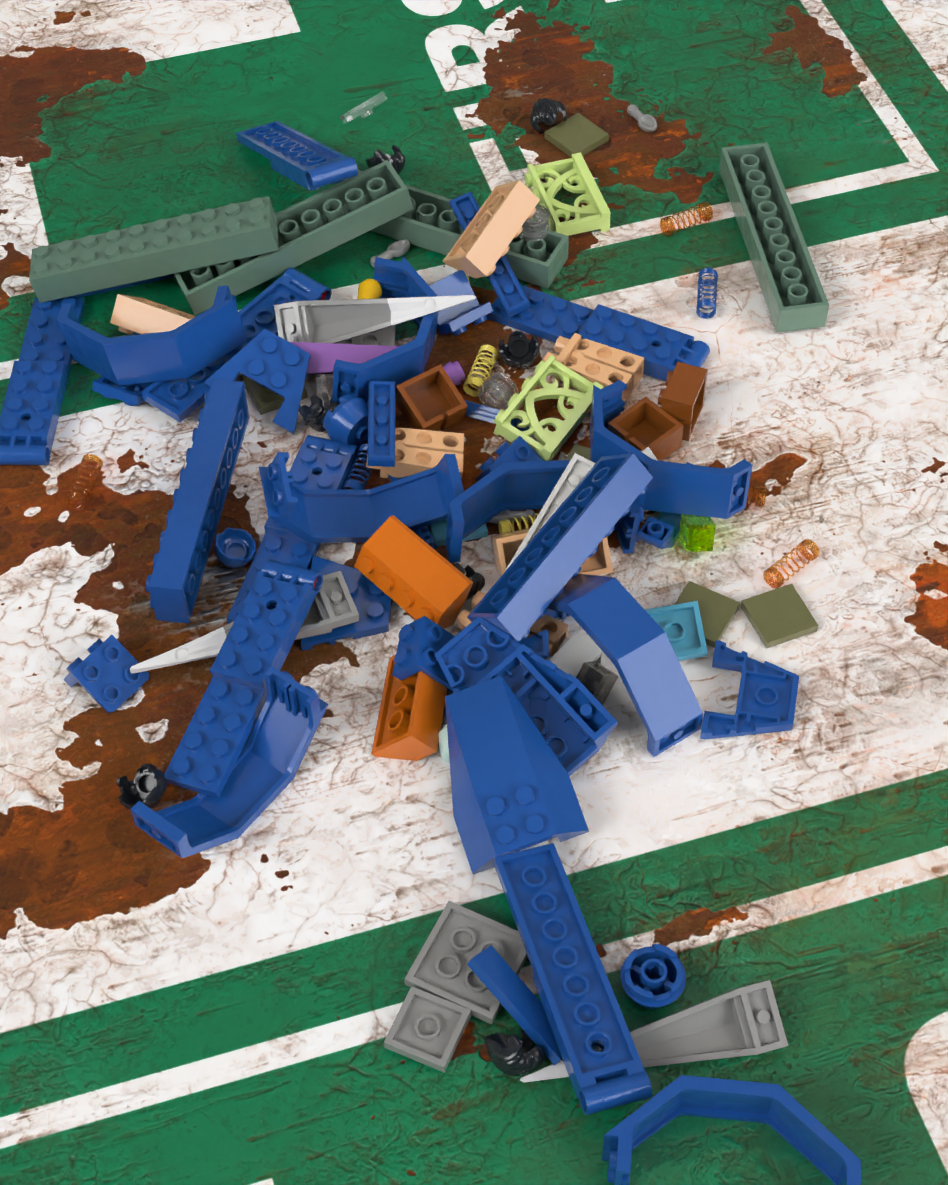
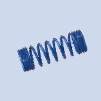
M704 268L700 270L698 275L696 313L699 317L705 319L712 318L716 314L718 273L712 268ZM705 276H712V277H714L713 280H711V279H705V280H703L702 278L705 277ZM703 286H708V287L713 286L714 288H713V289H704V288H702V287H703ZM702 291H713L714 293H712V294H710V293H705V294H704V293H702ZM703 295H706V296H711V295H712L713 298H712V299H711V298H703L702 296H703ZM702 306H710L712 308L707 309ZM699 308H702L704 310L713 309V311L710 313H703L699 310Z
M363 444L359 447L342 490H347L346 487H350L353 490L365 489L364 485L367 484L369 475L372 472L371 469H373L365 468L367 462L366 455L368 453H362V450L368 451V444ZM357 460H361L365 464L358 463ZM358 465L359 467L370 471L369 473H367L362 469H356L355 466ZM356 470L362 475H367V478L365 479L359 474H354L353 471ZM350 476H354L359 480L365 481V483L363 484L358 480L351 479Z

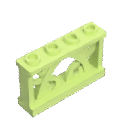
M581 152L572 154V158L535 166L527 164V173L524 174L525 184L540 199L538 211L540 217L545 219L547 230L566 236L597 229L600 232L610 230L611 212ZM545 178V181H547V183H542L540 179ZM562 187L572 193H582L575 200L574 206L554 199L556 193ZM581 203L587 204L586 206L582 205V207H579ZM564 217L565 221L560 222L558 218Z
M550 355L546 362L540 361L534 371L535 375L532 378L530 376L526 378L521 387L522 391L519 394L514 393L507 404L509 407L506 410L501 409L494 419L496 424L495 435H500L510 442L521 436L544 461H552L591 411L593 385L599 389L604 388L598 382L592 383L558 362L553 355ZM549 375L555 376L563 382V388H558V381L555 378L554 383L550 384L546 381V377ZM544 399H558V411L565 420L546 418L539 422L534 402ZM564 400H567L566 405H572L573 409L565 408L563 404ZM518 418L522 423L517 424V427L525 428L529 426L530 429L520 431L511 425V420ZM547 425L554 426L556 430L554 432L549 431ZM534 435L539 442L535 441L529 436Z

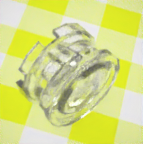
M537 204L533 216L522 225L523 230L518 235L521 239L538 241L548 235L550 214L542 205Z
M498 372L492 373L478 389L480 391L478 396L484 405L503 410L509 407L507 404L513 394H519L514 381L507 375Z

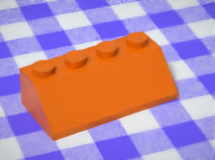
M394 515L390 516L363 544L354 565L356 569L415 620L426 616L443 629L454 625L474 583Z
M394 655L389 658L371 755L382 758L418 761L437 752L439 746L438 733L443 722L447 688L422 671L399 680L392 675L395 664Z

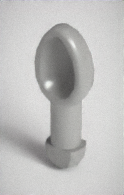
M634 104L628 106V115L638 121L639 128L642 131L650 133L657 129V122L653 116L643 114Z
M399 240L390 244L387 251L370 259L371 266L375 268L374 262L376 257L390 260L403 256L410 248L409 240Z
M526 509V511L506 510L494 516L488 522L498 524L499 520L509 519L512 522L514 517L519 522L521 516L525 520L528 515L534 518L535 512L531 509ZM529 517V519H528V523H532V520H531L530 517Z

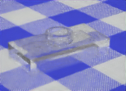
M384 91L341 115L340 118L343 123L346 124L358 116L364 119L374 113L372 108L387 100Z

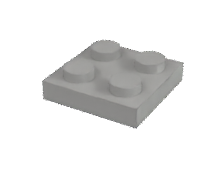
M411 986L384 1040V1048L445 1073L471 1017V1010Z

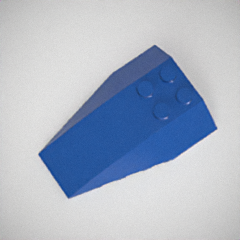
M480 616L434 654L454 693L502 676L569 776L600 750L618 724L617 720L577 678L565 673L549 660L543 659L524 644L521 645L511 639V636Z
M502 676L445 696L453 817L473 875L493 868L494 857L517 852L556 837L560 842L589 832L569 774Z

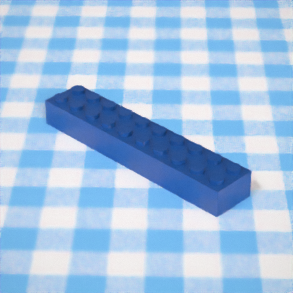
M213 379L210 390L207 389L205 392L204 409L199 411L198 428H194L192 434L193 444L186 452V467L180 471L179 489L174 490V505L172 510H168L166 531L161 532L159 553L154 554L152 575L147 576L146 591L150 592L151 596L150 606L154 609L157 620L190 624L250 418L244 382Z

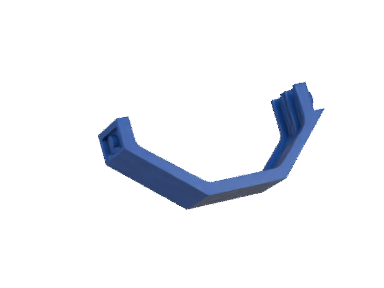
M376 257L373 279L381 285L382 296L380 299L437 296L404 257H402L401 262ZM439 311L412 319L419 330L416 338L407 344L365 363L357 364L336 359L333 369L332 402L337 401L341 403L338 400L339 398L353 394L357 398L365 399L368 404L369 381L395 382L396 389L397 385L423 373L436 338Z
M228 285L218 286L214 304L210 309L178 328L166 332L108 338L81 325L72 303L62 304L57 318L73 360L119 386L189 378L247 341L243 320L237 310L236 298L234 295H231Z
M619 380L602 389L593 385L589 427L590 461L596 463L604 456L634 453L653 477L647 485L643 510L728 519L746 508L753 464L744 459L729 468H714L654 460L608 430V423L619 416L625 409L623 407L625 402L622 400V391L627 389V384Z
M277 452L274 460L268 467H259L268 517L307 543L366 542L392 515L402 523L410 526L412 530H416L447 519L449 502L464 492L455 454H444L440 462L431 469L367 490L303 489L294 483L293 473L286 470L285 464L289 459L288 452Z
M570 460L502 463L450 501L445 539L449 562H460L462 540L499 513L506 510L542 509ZM646 493L636 498L631 504V510L614 525L623 554L633 553L635 542L639 541L637 534L640 531V522L644 519L643 506Z
M578 573L575 577L571 578L564 586V592L549 604L546 615L555 619L560 617L562 620L566 619V615L568 617L572 616L615 665L648 734L647 750L655 757L700 730L703 711L665 631L615 577Z
M271 666L264 673L268 692L266 702L220 797L216 798L198 793L190 800L156 812L138 801L130 809L135 826L181 858L238 839L290 784L298 771L328 706V703L321 700L313 688L310 686L304 687L295 681L288 672H281Z
M681 1075L604 1135L602 1160L609 1161L607 1183H614V1185H629L632 1151L673 1119L683 1115L767 1124L831 1180L834 1185H861V1160L779 1084Z

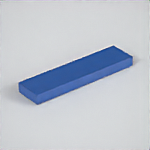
M369 381L367 466L395 467V382Z
M492 945L474 956L467 965L534 1043L544 1050L547 1058L555 1066L562 1060V1056L542 1003Z

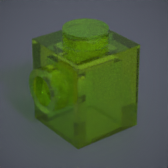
M681 514L678 539L685 551H713L716 525L711 517Z

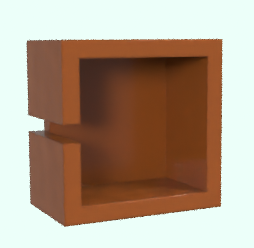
M677 362L674 371L668 372L665 383L667 387L666 389H661L658 404L661 405L660 408L684 425L682 440L689 441L704 405L708 369Z
M441 364L397 385L395 389V404L411 429L440 431L441 426L445 429L463 420L468 408L467 403Z
M644 397L608 423V430L639 451L649 447L657 460L662 461L681 447L684 425L650 399Z

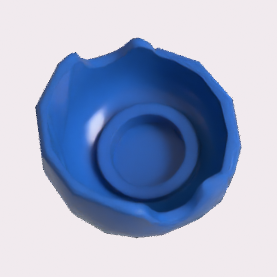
M227 527L221 534L217 533L214 552L219 562L225 566L239 568L247 565L254 558L256 542L247 531Z

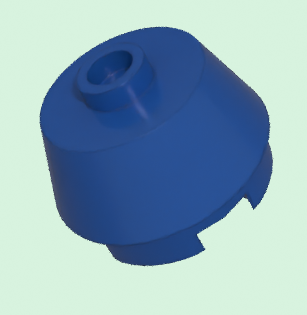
M353 394L342 396L338 399L341 403L334 411H327L323 427L327 430L331 440L347 445L354 444L360 446L368 440V404L365 399L357 398Z
M652 944V947H643L637 950L634 949L621 967L620 978L625 992L637 1005L645 1009H660L672 1003L681 995L686 984L685 969L677 958V954L670 948L660 944Z

